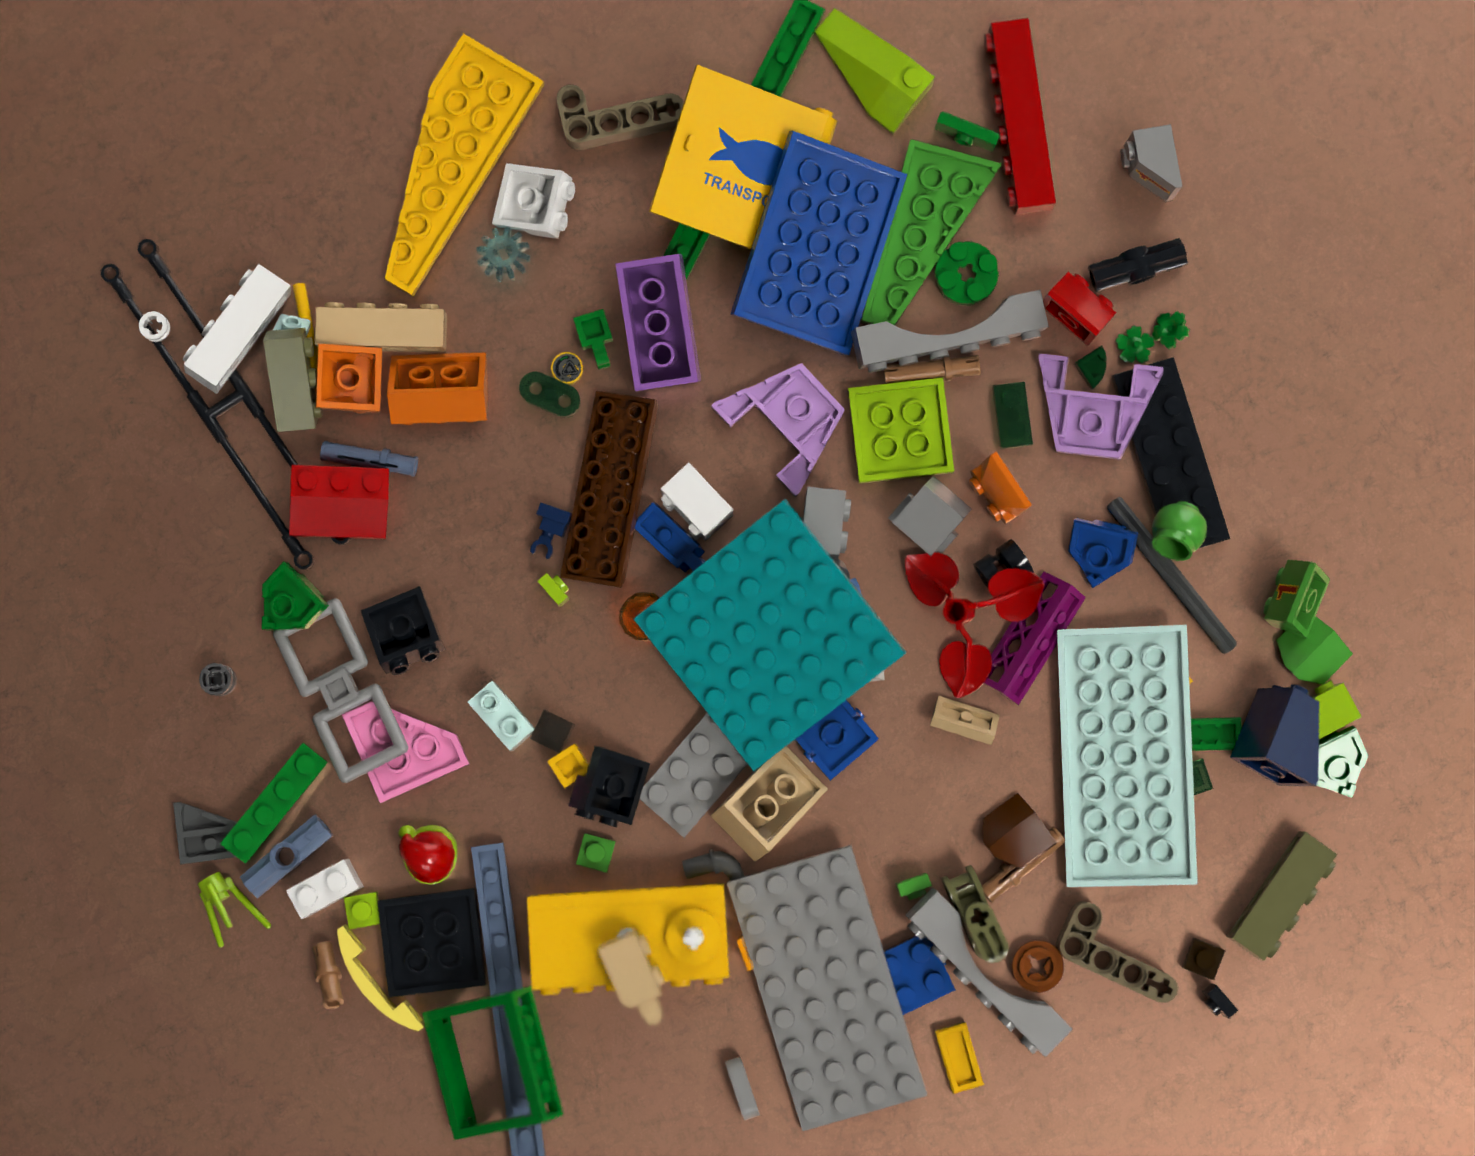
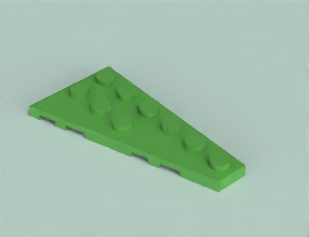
M910 139L902 172L907 174L906 181L868 295L862 323L871 325L887 321L896 325L1002 163Z

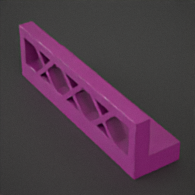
M1045 571L1040 576L1044 581L1043 592L1049 583L1057 586V589L1052 597L1043 600L1041 594L1038 606L1034 611H1038L1039 616L1035 624L1026 627V619L1019 622H1011L991 654L992 669L988 678L983 683L1017 705L1020 704L1058 643L1057 630L1067 629L1086 599L1074 586ZM1021 638L1022 645L1018 651L1009 654V646L1012 641ZM1004 665L1005 672L998 683L989 679L997 667Z

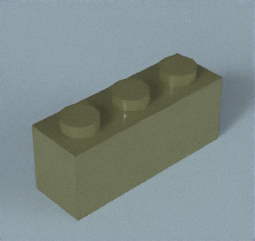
M305 328L267 331L263 343L277 432L315 429L318 419L323 417V409L315 408L314 388L316 387L317 369L311 368L310 357L314 356L312 337L307 338Z

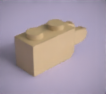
M636 929L600 944L598 947L599 954L621 1004L629 1008L638 1006L646 1023L657 1025L663 1016V1007H660L661 1003L658 996L662 993L660 985L664 984L665 981L658 965L651 966L647 955L652 952L644 935L638 936Z

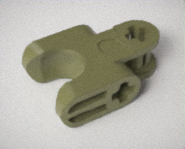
M972 865L965 867V873L950 880L947 876L942 877L941 880L953 906L960 914L961 924L974 953L979 958L991 963L1003 960L1008 953L1009 945L993 910L985 898L984 889ZM966 883H969L967 886H964V887H962V888L956 890L958 887H960V886H962V885H964V884H966ZM973 910L982 912V915L978 917L980 922L970 919L974 916Z

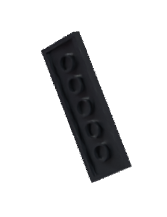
M1174 357L1149 364V366L1163 367L1164 371L1131 438V442L1154 516L1166 505L1181 501L1188 502L1199 509L1207 524V535L1199 548L1229 540L1231 538ZM1133 369L1112 376L1117 396H1130Z

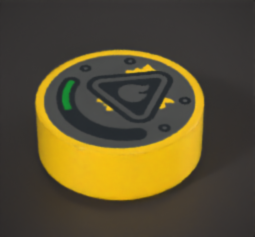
M563 352L558 354L552 361L551 371L556 381L563 385H572L582 377L583 364L576 354Z

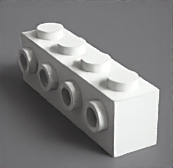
M260 264L257 265L254 271L249 269L243 275L239 282L241 286L235 296L230 294L225 299L220 308L223 311L216 321L212 319L208 322L201 334L204 338L198 346L193 344L183 357L185 373L216 394L291 295V285Z

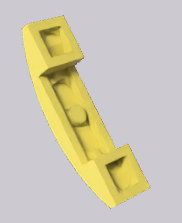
M343 925L337 929L339 946L345 965L354 982L366 998L379 1011L395 1022L415 1031H420L424 1028V1020L409 1001L405 1000L396 1007L357 957L366 950V947L351 929L349 930L348 925Z

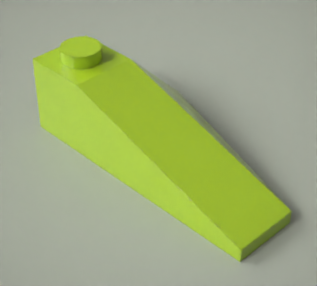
M836 8L832 10L815 31L819 41L846 78L848 85L860 99L867 114L891 134L896 132L933 86L935 77L912 58Z

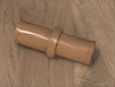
M320 942L312 948L317 967L315 980L320 984L324 1008L334 1009L340 1007V1004H344L339 982L342 976L341 970L336 966L333 944L331 942Z

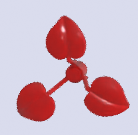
M934 552L931 556L928 553L907 555L905 558L906 575L914 595L923 604L933 607L941 605L945 600L946 603L943 607L944 618L947 622L956 624V630H959L966 640V643L962 641L949 643L942 650L939 659L940 671L951 688L954 697H965L980 688L988 678L992 669V656L986 646L980 644L972 645V638L965 629L964 624L973 620L975 609L996 604V611L1004 620L1019 622L1027 619L1038 606L1044 589V581L1038 575L1028 570L1018 568L1004 569L997 572L989 580L988 589L993 598L972 603L965 598H954V593L951 589L959 582V570L951 557Z

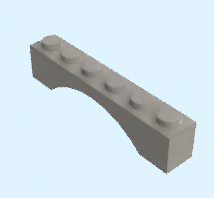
M1041 290L1009 296L985 321L970 329L954 334H917L885 321L856 327L851 332L859 369L868 368L869 373L887 369V364L899 361L900 366L917 363V357L929 355L930 360L949 356L948 351L960 349L961 353H969L979 350V344L991 342L992 347L1009 344V338L1021 336L1022 341L1041 337L1040 332L1049 326Z
M931 888L905 914L911 921L907 927L920 940L926 936L934 944L930 950L943 963L949 959L957 967L953 973L966 986L971 982L979 990L975 996L988 1009L994 1005L1001 1012L997 1018L1010 1031L1016 1027L1023 1034L1020 1041L1032 1054L1038 1050L1046 1057L1073 1030L1046 1002L1028 1000L1012 995L995 986L983 975L975 965L966 947L960 914L934 888Z

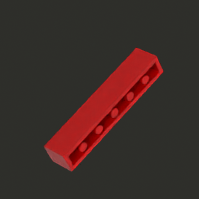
M1029 18L993 22L988 33L984 34L986 53L991 52L993 64H989V78L991 83H996L997 95H993L995 114H1000L1002 125L998 126L997 130L1000 135L998 138L999 144H1005L1006 156L1002 157L1004 176L1009 175L1011 187H1007L1006 190L1008 205L1014 206L1015 215L1053 210L1056 199Z

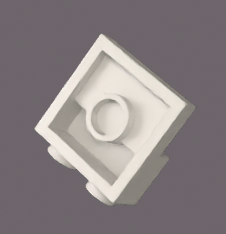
M506 163L492 224L498 228L525 231L530 235L558 239L560 231H564L568 224V216L565 212L567 200L571 201L575 194V185L572 182V177L562 170Z

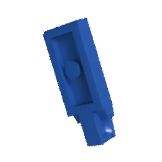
M652 502L637 518L635 529L677 569L680 568L685 573L690 568L695 571L706 562L701 557L705 551L700 547V544L656 502Z

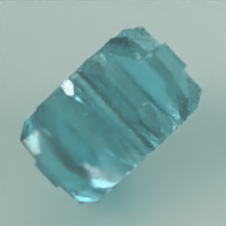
M505 227L503 236H500L497 228L492 229L494 236L492 240L486 235H483L481 238L487 247H477V253L483 255L478 260V264L480 267L487 266L485 274L488 277L496 272V279L499 282H502L504 273H508L511 281L515 280L513 270L516 269L523 274L526 269L520 262L527 263L531 260L530 255L523 253L530 248L528 242L520 243L523 237L520 232L515 233L511 237V229ZM505 248L506 252H512L511 254L507 253L509 257L507 260H502L500 257V249Z

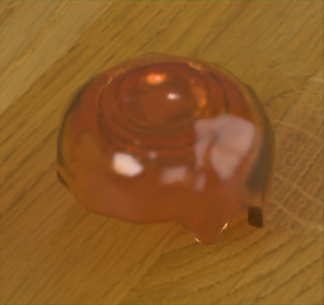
M639 592L630 596L622 604L619 610V624L626 635L636 641L650 640L634 618L661 597L652 592Z

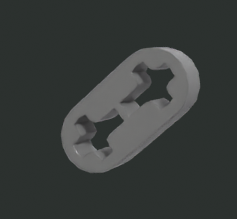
M741 1057L725 1061L744 1120L759 1116L760 1113Z

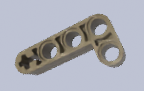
M566 85L557 94V104L566 141L571 148L576 150H585L675 129L684 103L678 95L664 94L588 112L585 95L578 86ZM574 96L580 100L579 105L575 108H567L563 105L568 97ZM672 106L675 111V116L670 117L667 112V107ZM653 109H657L658 121L654 120ZM642 112L648 115L649 119L644 124L638 125L632 121V117L636 113ZM612 119L618 123L617 128L611 132L604 131L601 128L602 123L606 120ZM575 127H584L587 130L586 135L581 139L573 138L570 133Z
M1085 901L1073 905L1056 942V948L1063 958L1157 1002L1166 1003L1175 998L1178 986L1172 976L1094 940L1102 922V912L1098 906ZM1089 907L1094 915L1093 920L1088 925H1082L1078 921V913L1081 909ZM1070 937H1076L1080 941V949L1073 955L1067 954L1064 947L1065 942ZM1100 951H1106L1110 958L1108 965L1104 968H1097L1094 964V957ZM1134 964L1139 970L1138 978L1133 982H1127L1124 978V970L1127 966ZM1148 978L1162 983L1164 980V985L1168 988L1166 992L1160 991L1158 993L1156 988L1145 983Z

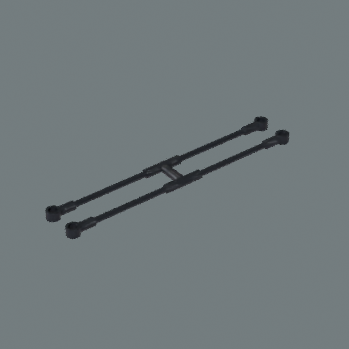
M150 239L142 240L138 245L139 254L148 260L158 276L164 279L200 334H202L205 326L171 277V271L159 255L158 245ZM147 245H153V252L148 255L144 254V248ZM114 264L105 265L101 270L102 279L111 284L119 298L128 305L139 322L143 313L133 300V294L123 281L121 270ZM111 269L116 270V276L113 279H107L108 271ZM148 323L147 329L152 331L153 335L156 334L151 325ZM162 341L153 342L188 394L187 399H189L217 443H221L283 535L282 540L294 556L295 566L301 570L311 569L314 565L313 555L305 551L296 536H289L288 528L228 441V435L216 419L243 401L254 418H258L289 466L298 465L265 416V410L240 373L235 369L229 377V381L235 388V391L209 408L198 391L194 390ZM332 538V540L336 544L346 545L350 542L351 538H345L343 541H338L336 538ZM302 555L309 556V563L306 566L299 564V558Z

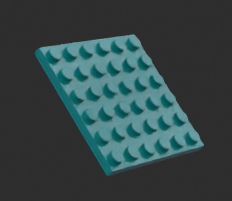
M786 499L634 618L639 627L753 771L906 654L905 649Z

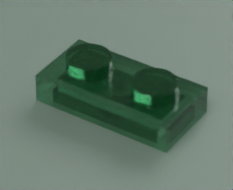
M1025 382L994 385L992 390L1000 450L1032 446L1033 440Z

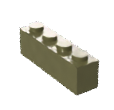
M1299 831L1226 937L1257 959L1265 961L1267 957L1272 958L1281 946V942L1278 940L1284 931H1291L1298 922L1300 916L1297 913L1302 905H1308L1314 899L1318 891L1315 888L1322 877L1326 879L1335 868L1336 863L1333 860L1337 854L1307 832Z

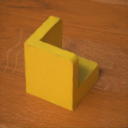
M577 744L571 745L547 761L564 788L576 782L577 775L585 776L589 767L588 761Z

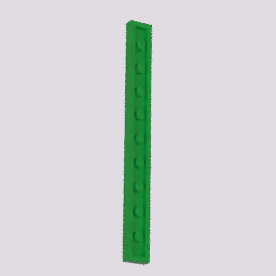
M794 0L751 86L782 97L825 13V8L808 0ZM679 224L663 256L683 255L686 281L699 259L710 234L683 224Z

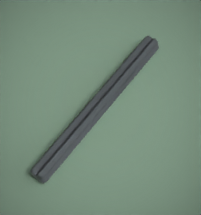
M1118 497L1108 504V511L1121 526H1126V530L1138 532L1136 546L1223 654L1234 649L1237 645L1236 640L1173 561L1155 551L1152 546L1153 536L1121 497Z

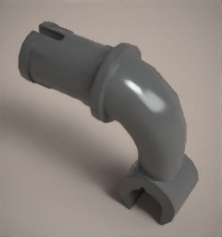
M710 849L707 854L682 861L687 879L714 871L716 874L723 872L729 880L744 877L740 863L733 856L722 851Z

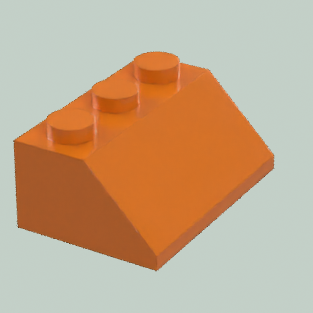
M486 352L391 356L387 388L391 424L411 425L414 423L442 424L445 422L472 423L487 421L488 383Z

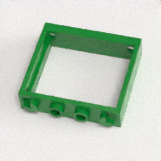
M531 986L449 1004L422 1013L454 1140L541 1124L564 1115ZM518 997H520V999H521V1003H522L521 1006H520V1004H519ZM504 1005L531 1113L477 1124L450 1016ZM545 1103H547L549 1111L546 1110Z

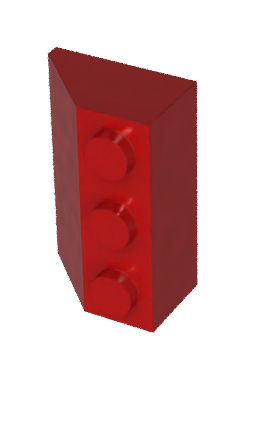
M291 465L289 536L386 539L389 468Z

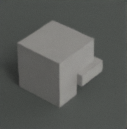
M933 476L915 496L909 493L888 519L931 556L934 552H944L958 535L954 529L972 509Z

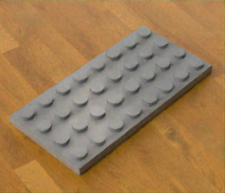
M852 845L728 881L729 892L750 960H752L754 965V974L802 1131L927 1096V1090Z

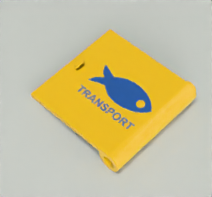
M697 64L695 65L649 212L751 250L789 131H796L830 144L837 120L832 117L833 113L829 110L818 107L815 110Z

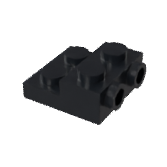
M420 586L361 610L379 664L386 674H403L410 669V664L420 660L423 663L435 661L440 656L439 652L446 650Z
M595 746L586 777L577 775L568 806L576 808L575 815L594 820L596 814L600 816V823L616 828L619 822L632 825L650 763Z

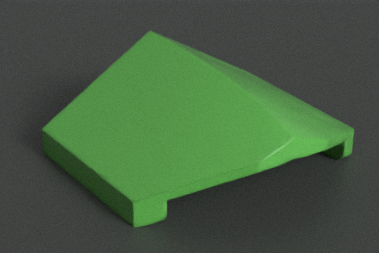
M1316 616L1307 638L1284 631L1276 640L1284 666L1297 679L1320 685L1324 684L1353 654L1338 634Z

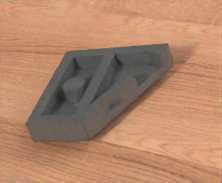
M182 802L173 803L180 864L235 857L220 843L236 825V821Z

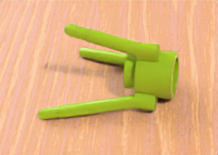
M217 872L197 884L202 892L199 896L205 905L218 947L222 948L224 942L213 906H216L225 926L231 928L232 923L222 904V901L230 897L227 892L228 890L265 928H271V923L235 886L231 877L224 879L221 872Z

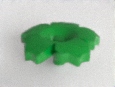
M1176 311L1172 315L1169 312L1162 313L1156 319L1159 325H1155L1152 332L1154 341H1160L1162 345L1171 349L1176 347V339L1182 341L1185 337L1189 336L1190 329L1184 326L1186 323L1185 314Z
M1133 325L1131 329L1126 331V335L1119 334L1115 340L1117 349L1124 350L1119 356L1124 363H1133L1135 358L1140 364L1149 360L1148 356L1151 352L1148 349L1155 345L1154 337L1149 336L1148 333H1144L1141 336L1142 330L1140 326L1136 327Z

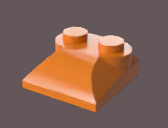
M318 343L315 408L353 411L360 414L367 412L379 413L381 404L382 348Z
M997 452L991 454L979 466L970 471L972 478L969 479L970 485L978 496L981 494L985 496L989 502L986 508L996 522L1001 520L1004 524H1007L1032 506Z

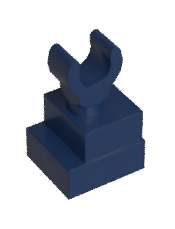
M540 502L537 515L543 517L539 527L542 533L539 539L531 545L530 552L535 554L537 547L544 544L548 548L546 559H550L554 551L552 545L554 534L564 538L572 513Z

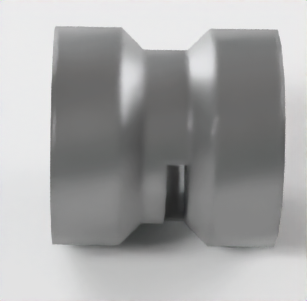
M212 663L203 668L200 673L199 682L201 688L206 693L215 696H225L235 689L237 677L233 669L227 665Z

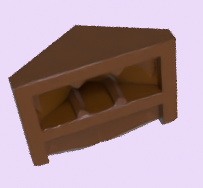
M1019 793L983 818V843L995 858L1012 864L1019 869L1025 868L1057 844L1036 812Z

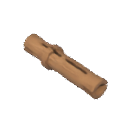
M979 355L961 358H950V356H947L940 360L922 361L906 366H900L899 364L887 365V369L884 370L885 384L942 377L946 381H952L954 377L981 375Z
M1054 826L1049 832L1057 842L1055 846L1023 869L1015 871L1017 867L1004 863L1000 866L1001 870L982 885L984 895L991 903L1013 885L1017 887L1021 883V878L1038 864L1042 863L1061 845L1065 844L1064 837Z

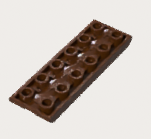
M596 391L560 578L618 588L623 586L658 411L656 399Z

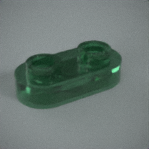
M530 372L520 381V394L531 405L562 418L575 415L580 408L581 399L579 393L568 384L540 372ZM534 384L542 386V391L537 395L530 392V388ZM562 397L571 399L568 407H561L559 405Z

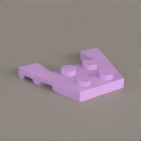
M1039 353V363L1056 451L1059 453L1121 460L1163 375L1164 368L1134 364L1129 397L1064 390L1069 358L1067 356Z
M802 363L769 377L754 386L740 390L727 398L720 399L711 405L713 410L730 428L756 406L790 442L799 454L776 477L794 497L800 493L845 411L840 403Z

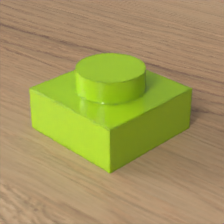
M546 573L537 581L559 607L570 600L565 594L569 588L558 575L551 578Z
M377 892L344 897L349 930L380 924Z

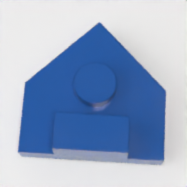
M1076 518L1073 523L1068 551L1074 560H1077L1087 576L1086 579L1094 588L1132 564L1138 532L1126 530V526L1097 519L1088 521Z

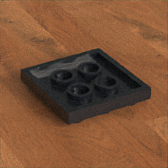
M475 888L378 900L389 998L486 985Z

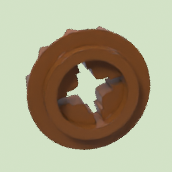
M1031 941L1022 945L1014 955L1012 972L1017 983L1024 989L1041 993L1051 990L1060 982L1064 972V962L1059 951L1050 943ZM1029 956L1038 961L1049 957L1043 965L1044 973L1047 975L1046 978L1038 972L1026 975L1032 968Z

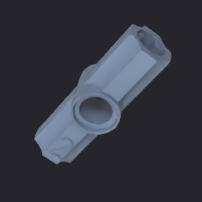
M315 814L285 840L276 844L267 855L241 875L240 878L246 888L256 898H259L290 871L299 867L302 861L334 835L323 820ZM285 847L290 848L294 853V860L290 865H284L279 858L280 851Z

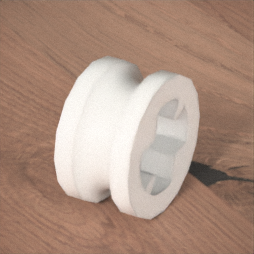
M147 312L139 321V331L149 341L160 342L169 335L170 323L159 312ZM156 319L162 325L161 331L157 329L158 333L153 335L152 331L147 329V324H153L151 320Z

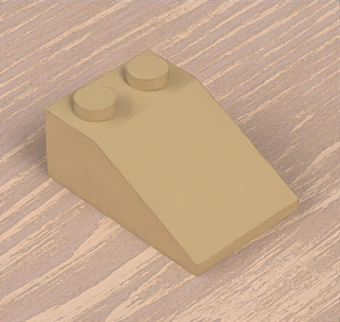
M786 746L757 768L710 816L756 862L770 852L828 788Z

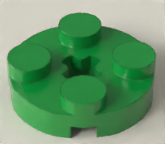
M970 241L955 242L942 253L935 267V280L941 294L948 301L960 306H969L985 300L991 295L998 281L997 259L981 244ZM970 266L975 274V278H969L967 282L962 281V274L958 273V269Z

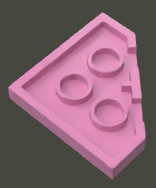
M369 702L342 714L362 761L393 745L374 702ZM392 710L408 744V751L367 774L379 802L383 803L470 763L457 734Z

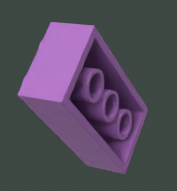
M674 254L615 263L635 391L702 381L683 255Z

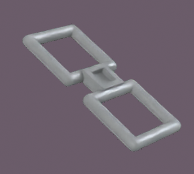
M334 598L326 602L329 606L315 622L333 614L353 657L352 660L308 681L288 636L302 629L274 630L273 636L300 695L308 697L321 691L328 708L316 713L312 720L340 781L348 783L403 755L408 751V744L380 685L372 684L360 691L358 690L351 674L366 667L368 659L341 601ZM372 699L393 745L348 768L328 721Z

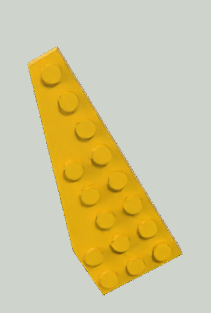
M464 33L429 89L428 102L421 123V132L415 148L405 190L406 195L403 208L400 211L398 229L385 275L387 282L414 297L545 85L544 81Z

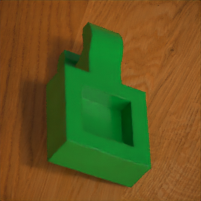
M604 309L574 317L573 320L582 349H593L599 370L610 367V361L604 344L612 342L613 338Z

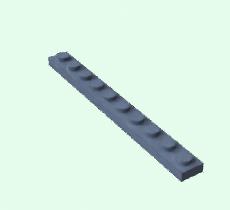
M504 842L471 847L490 995L523 988ZM518 997L519 1004H520V1006H521V1005H522L521 999H520V997ZM504 1005L492 1007L506 1115L509 1118L529 1114L531 1111ZM542 1123L509 1130L512 1156H546Z

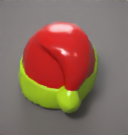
M410 825L402 826L398 832L401 839L398 845L399 852L411 877L420 883L429 885L440 883L449 877L456 866L458 857V846L454 836L447 829L438 825H426L416 830Z

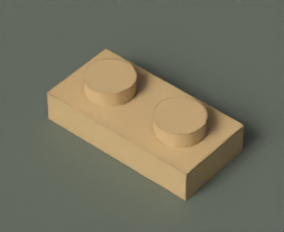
M938 696L930 726L992 745L1000 715Z

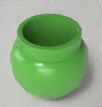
M1181 501L1166 505L1159 510L1153 520L1152 546L1155 551L1168 559L1176 561L1188 560L1193 552L1199 549L1206 538V520L1199 509L1191 503Z

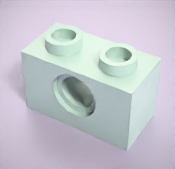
M494 681L488 683L468 701L469 705L509 751H514L536 731L535 727Z

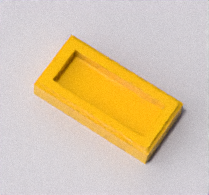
M966 1022L934 1030L952 1093L956 1094L983 1086V1079Z

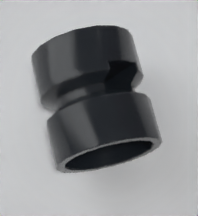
M1012 539L998 547L995 556L988 554L973 564L987 588L989 580L999 572L997 569L999 566H1002L1003 569L1018 568L1034 573L1027 557Z

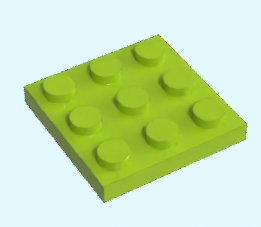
M943 377L848 388L859 484L954 473Z

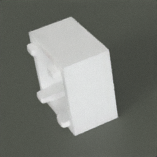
M687 463L661 488L663 506L669 512L675 509L689 524V534L695 540L701 537L706 542L733 516L732 507L690 463Z

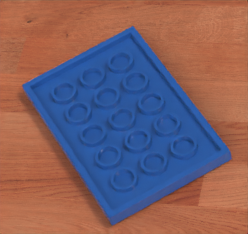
M789 131L730 314L834 352L849 355L853 345L851 332L859 326L907 174L796 131Z

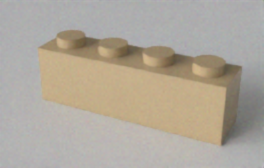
M327 302L325 307H316V347L319 343L382 348V351L446 352L447 314L444 309H439L437 304H421L420 309H408V305L402 303L388 304V308H376V304L357 303V308H344L343 303Z

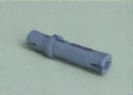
M324 440L320 451L321 461L365 468H389V472L411 475L412 477H415L418 469V456L413 457L391 453V450L386 448L378 451Z

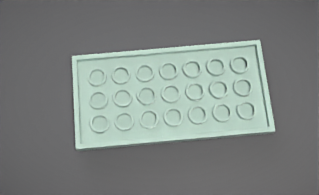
M1187 625L1057 630L1067 887L1197 885Z

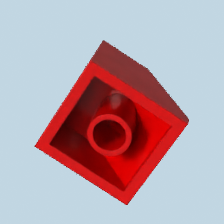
M1067 272L1045 296L1043 300L1044 308L1085 345L1089 346L1117 312L1112 309L1114 305L1108 298L1102 294L1097 296L1088 289L1090 285L1082 276L1076 273L1073 276L1070 272Z

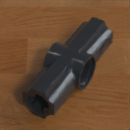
M1178 238L1148 248L1144 245L1129 249L1119 254L1120 256L1089 265L1088 271L1092 287L1097 293L1129 283V285L1142 283L1156 277V274L1186 266L1188 264L1187 253L1184 244Z

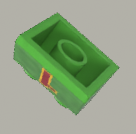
M1287 560L1285 568L1281 567L1276 576L1275 584L1277 587L1273 597H1269L1265 603L1264 619L1273 627L1307 638L1330 578L1316 563Z

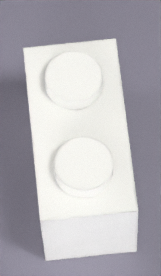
M344 859L286 891L300 918L304 919L364 886L350 859Z

